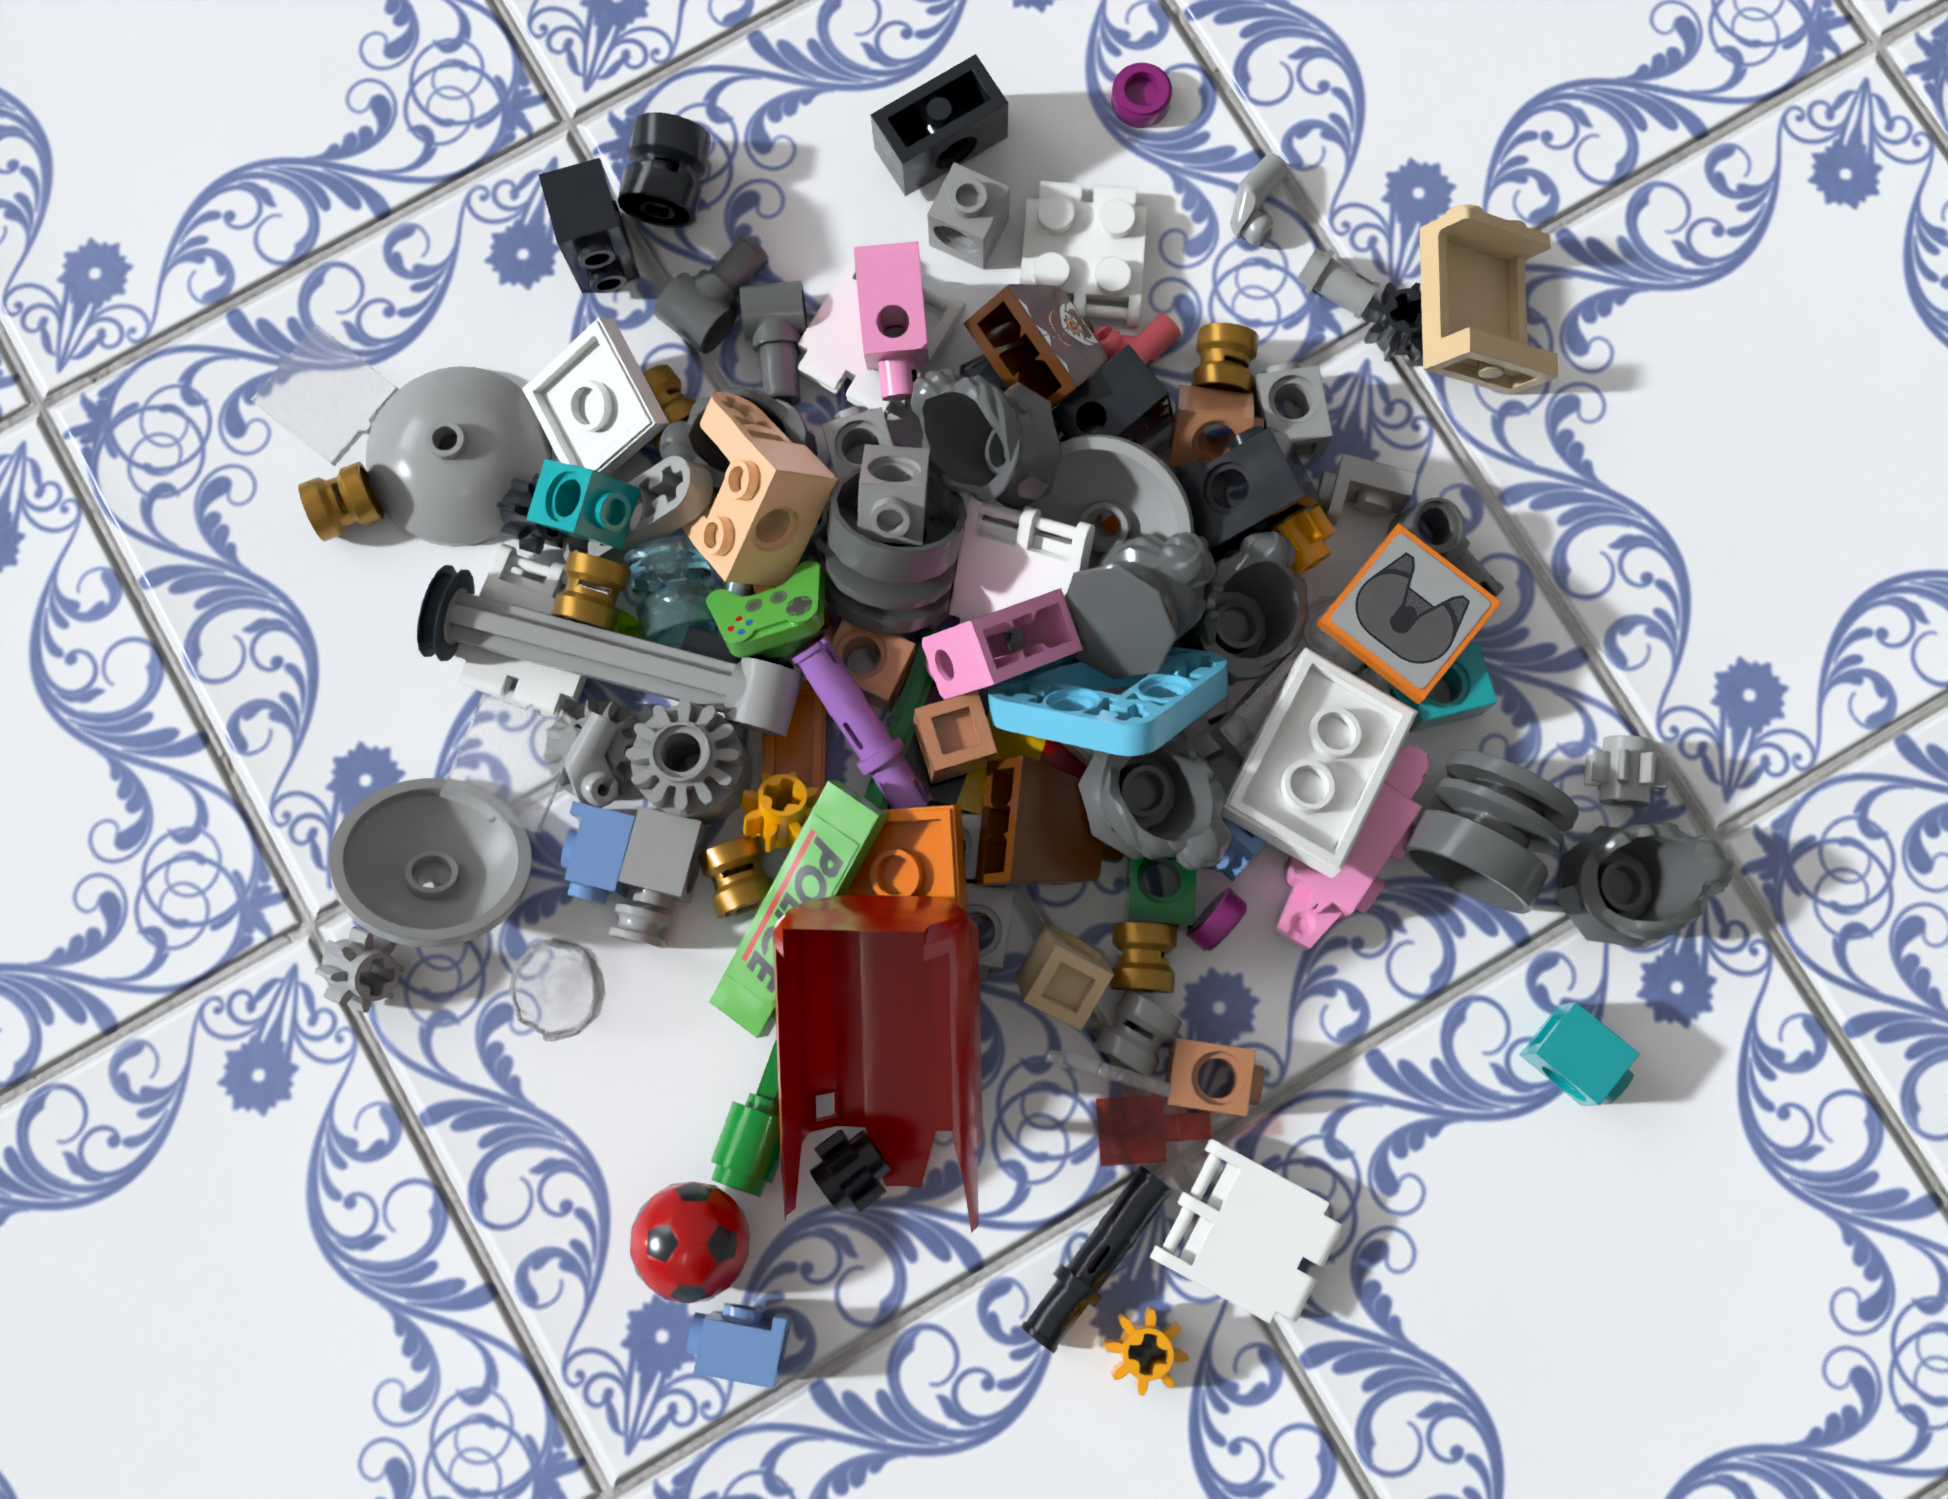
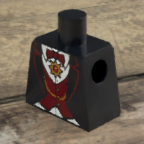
M1129 344L1052 411L1053 421L1059 431L1058 438L1060 442L1073 437L1100 434L1121 437L1142 445L1174 420L1169 392ZM1094 425H1104L1097 433H1086Z

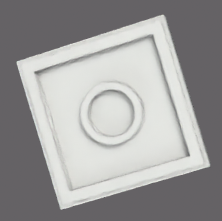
M598 317L522 388L559 461L592 469L608 476L670 424L614 318Z

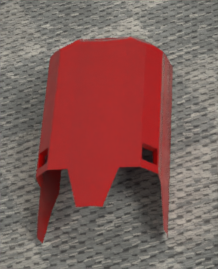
M849 894L807 901L789 909L776 922L773 929L780 1152L785 1221L786 1216L796 1208L802 1141L810 1132L835 1126L865 1127L869 1138L892 1169L883 1177L885 1186L921 1188L936 1131H953V1143L963 1177L972 1233L979 1226L977 1150L983 1141L978 926L973 918L960 906L947 899L932 896ZM834 1092L835 1114L817 1118L816 1096Z

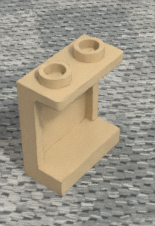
M1469 204L1452 207L1446 211L1445 216L1420 227L1423 370L1509 395L1558 378V354L1528 345L1525 263L1529 258L1551 249L1550 235L1528 228L1526 223L1522 221L1506 220L1484 212L1480 206Z

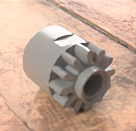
M682 698L677 706L667 709L662 705L654 706V716L645 724L636 723L633 729L637 737L633 747L628 748L625 753L626 757L631 761L632 783L639 788L640 792L649 802L662 812L699 820L705 825L725 819L741 805L743 791L750 788L752 763L745 744L733 726L727 720H724L725 718L711 705L706 707L692 705L687 698ZM693 753H701L698 763L692 769L679 772V766L685 757Z

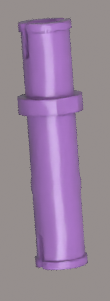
M828 637L822 638L792 658L794 664L798 665L824 704L827 712L859 757L860 761L856 763V766L862 775L868 773L871 775L893 809L925 807L928 802L932 801L934 797L926 790L902 753L906 746L899 736L891 737L865 698L864 693L830 645Z

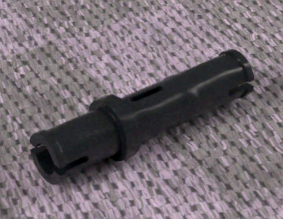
M1140 1165L1137 1169V1174L1108 1212L1101 1218L1094 1231L1067 1267L1060 1264L1053 1275L1057 1280L1028 1320L1023 1322L1021 1328L1054 1354L1058 1349L1059 1343L1073 1327L1089 1304L1094 1308L1102 1299L1098 1291L1127 1252L1134 1246L1138 1237L1156 1215L1168 1196L1171 1197L1174 1191L1153 1173Z

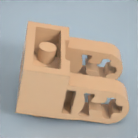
M721 391L714 392L702 416L700 426L731 463L726 470L725 479L719 493L712 492L710 502L704 512L681 528L725 582L778 587L788 581L795 571L838 478L806 445L792 443L755 404L735 394Z

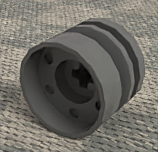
M861 467L853 469L837 481L830 497L826 528L828 541L824 548V564L822 566V572L826 579L825 600L837 615L857 627L879 633H910L929 627L946 613L952 597L953 580L957 570L956 559L961 548L967 516L963 498L958 492L944 489L940 485V477L929 471L923 545L875 542L857 532Z
M1459 749L1452 753L1445 766L1447 775L1450 778L1439 780L1434 788L1436 798L1451 812L1433 809L1423 811L1403 847L1405 856L1418 868L1436 880L1464 895L1504 911L1519 914L1528 913L1531 911L1549 875L1547 866L1530 851L1547 854L1560 852L1565 844L1564 835L1560 831L1564 832L1573 828L1579 816L1578 806L1566 793L1549 781L1519 765L1479 751Z

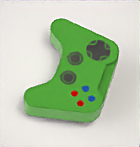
M809 560L797 566L789 580L776 588L750 596H738L726 589H717L708 595L706 603L732 655L745 658L760 653L767 658H782L795 652L803 644L804 639L816 635L821 630L824 624L826 579L819 563Z

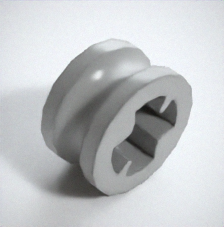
M616 903L614 911L619 914L620 918L616 926L610 927L608 935L665 949L667 941L662 937V930L665 926L672 924L673 917L635 906Z

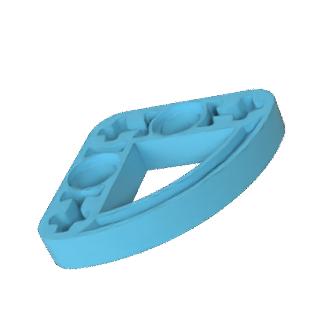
M1171 647L1158 673L1112 679L1079 661L1071 654L989 686L990 723L1002 730L1114 755H1144L1159 749L1225 698L1228 694L1227 659L1221 654ZM1131 687L1121 695L1097 691L1107 688Z

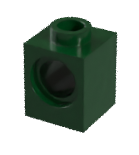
M1128 857L1124 922L1166 924L1178 927L1177 930L1188 931L1194 926L1197 870L1183 869L1175 861L1174 857L1158 860H1149L1147 857L1133 860ZM1152 865L1169 867L1177 877L1178 887L1176 893L1169 897H1157L1151 894L1144 884V871Z

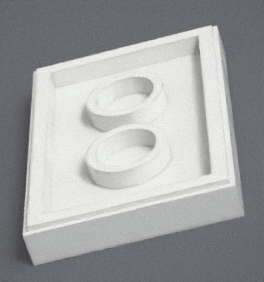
M1305 647L1294 662L1226 794L1227 802L1223 807V817L1333 879L1341 872L1418 711Z

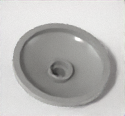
M465 366L442 368L425 373L396 391L378 413L370 430L366 447V470L369 474V484L384 512L409 534L432 544L453 547L481 544L502 536L500 531L504 523L501 519L497 503L502 501L505 494L512 489L511 480L516 478L532 482L535 473L540 474L544 459L552 460V446L523 390L517 384L498 373ZM451 434L457 435V442L453 448L439 450V443L443 437Z
M1083 435L1060 442L1062 453L1051 492L1038 501L1027 505L1041 510V517L1075 527L1080 521L1095 526L1088 569L1095 568L1097 561L1104 553L1117 543H1123L1128 539L1132 540L1145 534H1150L1165 542L1168 537L1176 533H1194L1193 516L1187 495L1170 468L1145 447L1130 440L1111 435ZM1108 512L1116 516L1119 521L1118 532H1111L1105 529L1101 520L1103 513ZM1039 530V532H1043V533H1046V534H1049V535L1057 536V535H1055V534H1052V533H1048V532Z
M421 778L399 782L380 789L363 799L340 823L334 835L329 855L332 887L346 913L356 923L374 935L394 943L413 947L455 945L477 938L498 926L514 911L523 898L528 887L532 862L531 846L525 827L507 804L480 787L462 781L443 778ZM428 882L441 884V886L434 888L424 887L423 885Z

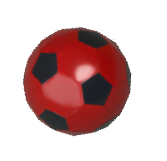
M700 1182L670 1184L653 1195L640 1208L632 1225L630 1256L636 1274L646 1286L665 1300L688 1304L709 1301L727 1290L741 1275L749 1256V1226L741 1207L731 1196L716 1185Z

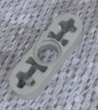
M679 456L665 458L628 482V484L641 488L635 508L642 502L643 510L636 528L631 531L629 525L622 550L568 535L563 539L562 543L565 561L567 562L569 552L574 551L623 564L691 522L704 512L710 502L713 492V480L709 470L702 465Z

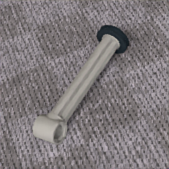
M444 565L435 573L424 595L418 617L417 643L423 657H432L435 654L441 662L449 661L456 654L461 643L678 702L682 698H687L692 705L704 707L711 705L717 712L724 713V720L731 724L777 737L786 738L804 676L798 671L768 661L745 657L736 664L475 595L474 578L471 572L461 569L457 573L452 565Z

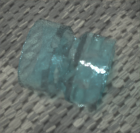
M687 535L652 540L636 546L626 553L623 559L625 566L632 571L629 579L631 591L634 595L643 597V600L636 607L643 639L673 646L682 644L689 625L713 634L719 631L706 603L708 595L715 591L714 588L704 584L712 575L710 565Z

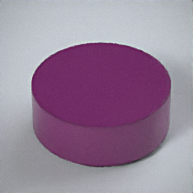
M1141 62L1126 66L1117 74L1112 86L1111 105L1115 115L1126 125L1135 128L1151 127L1159 123L1166 116L1170 107L1172 97L1170 79L1161 68L1150 63Z
M1227 888L1199 915L1194 922V926L1188 930L1187 937L1203 951L1214 949L1243 918L1247 911V903L1231 888Z

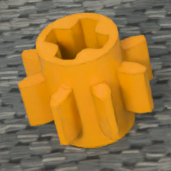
M1320 505L1309 512L1303 511L1269 530L1279 532L1291 540L1296 549L1295 563L1292 566V570L1299 576L1317 566L1332 554L1324 541L1332 537L1330 534L1336 530Z
M791 771L789 774H776L772 776L767 772L761 773V784L758 792L744 790L742 794L741 810L747 814L744 817V835L752 836L756 834L759 840L765 844V852L770 853L774 848H792L818 800V788L810 787L806 789L805 785L797 778L795 771Z
M1147 1306L1144 1312L1143 1321L1133 1324L1124 1314L1118 1315L1119 1323L1124 1329L1120 1340L1107 1339L1104 1340L1103 1344L1105 1349L1112 1353H1120L1122 1361L1117 1363L1110 1372L1114 1380L1122 1379L1130 1372L1136 1377L1137 1392L1141 1396H1144L1148 1390V1381L1161 1379L1164 1385L1173 1388L1175 1386L1174 1381L1168 1373L1173 1361L1179 1363L1189 1361V1355L1181 1349L1173 1348L1170 1342L1182 1329L1176 1321L1171 1322L1161 1330L1155 1325L1156 1313L1154 1308ZM1144 1334H1152L1155 1344L1163 1349L1161 1356H1150L1148 1367H1140L1136 1356L1129 1352L1130 1345L1142 1344Z

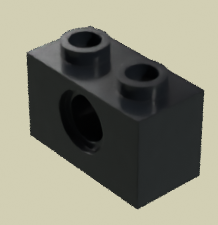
M976 54L870 114L874 149L905 197L949 172L954 162L961 165L1008 137V101Z
M597 158L539 174L557 244L581 292L608 293L622 288L629 280L640 278L624 217L601 159Z
M1262 426L1249 428L1228 442L1227 445L1230 449L1228 452L1211 462L1206 458L1196 460L1182 467L1174 474L1187 495L1193 516L1194 533L1198 537L1203 536L1208 541V548L1214 558V562L1238 549L1239 542L1250 533L1269 531L1321 501L1287 434L1271 427L1265 430ZM1243 474L1248 481V494L1243 503L1232 508L1226 497L1227 487L1232 479Z

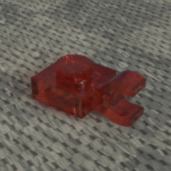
M1162 1095L1096 1099L1101 1166L1167 1162L1165 1142L1212 1139L1210 1112L1163 1115Z

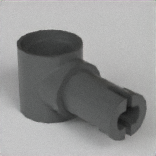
M744 234L741 235L709 271L701 270L695 277L689 273H681L669 282L657 299L654 307V316L699 352L708 354L721 344L733 327L737 313L734 308L738 303L736 296L740 293V286H747L760 270L768 264L766 252L752 238Z
M802 281L740 286V306L746 342L753 343V350L760 353L764 393L768 394L772 399H779L791 405L797 404L801 401L797 362L798 342L808 328Z
M1440 497L1426 499L1396 515L1389 524L1387 536L1399 523L1494 597L1503 591L1504 586L1497 582L1467 549L1470 541L1464 536V517L1459 508L1450 500ZM1419 519L1424 520L1430 526L1433 534L1432 544L1426 542L1420 535L1418 529Z

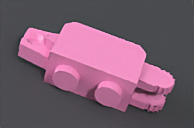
M1407 744L1400 748L1343 868L1337 876L1331 879L1292 856L1288 858L1283 868L1286 882L1293 890L1274 928L1283 937L1307 951L1337 919L1341 920L1351 915L1355 909L1364 914L1376 900L1385 885V881L1377 877L1390 856L1399 861L1405 855L1403 847L1415 826L1412 822L1422 806L1411 800L1424 780L1422 776H1426L1428 774L1427 770L1430 768L1428 765L1430 759L1426 757L1427 752L1424 753L1422 747L1416 748L1415 744L1410 747Z

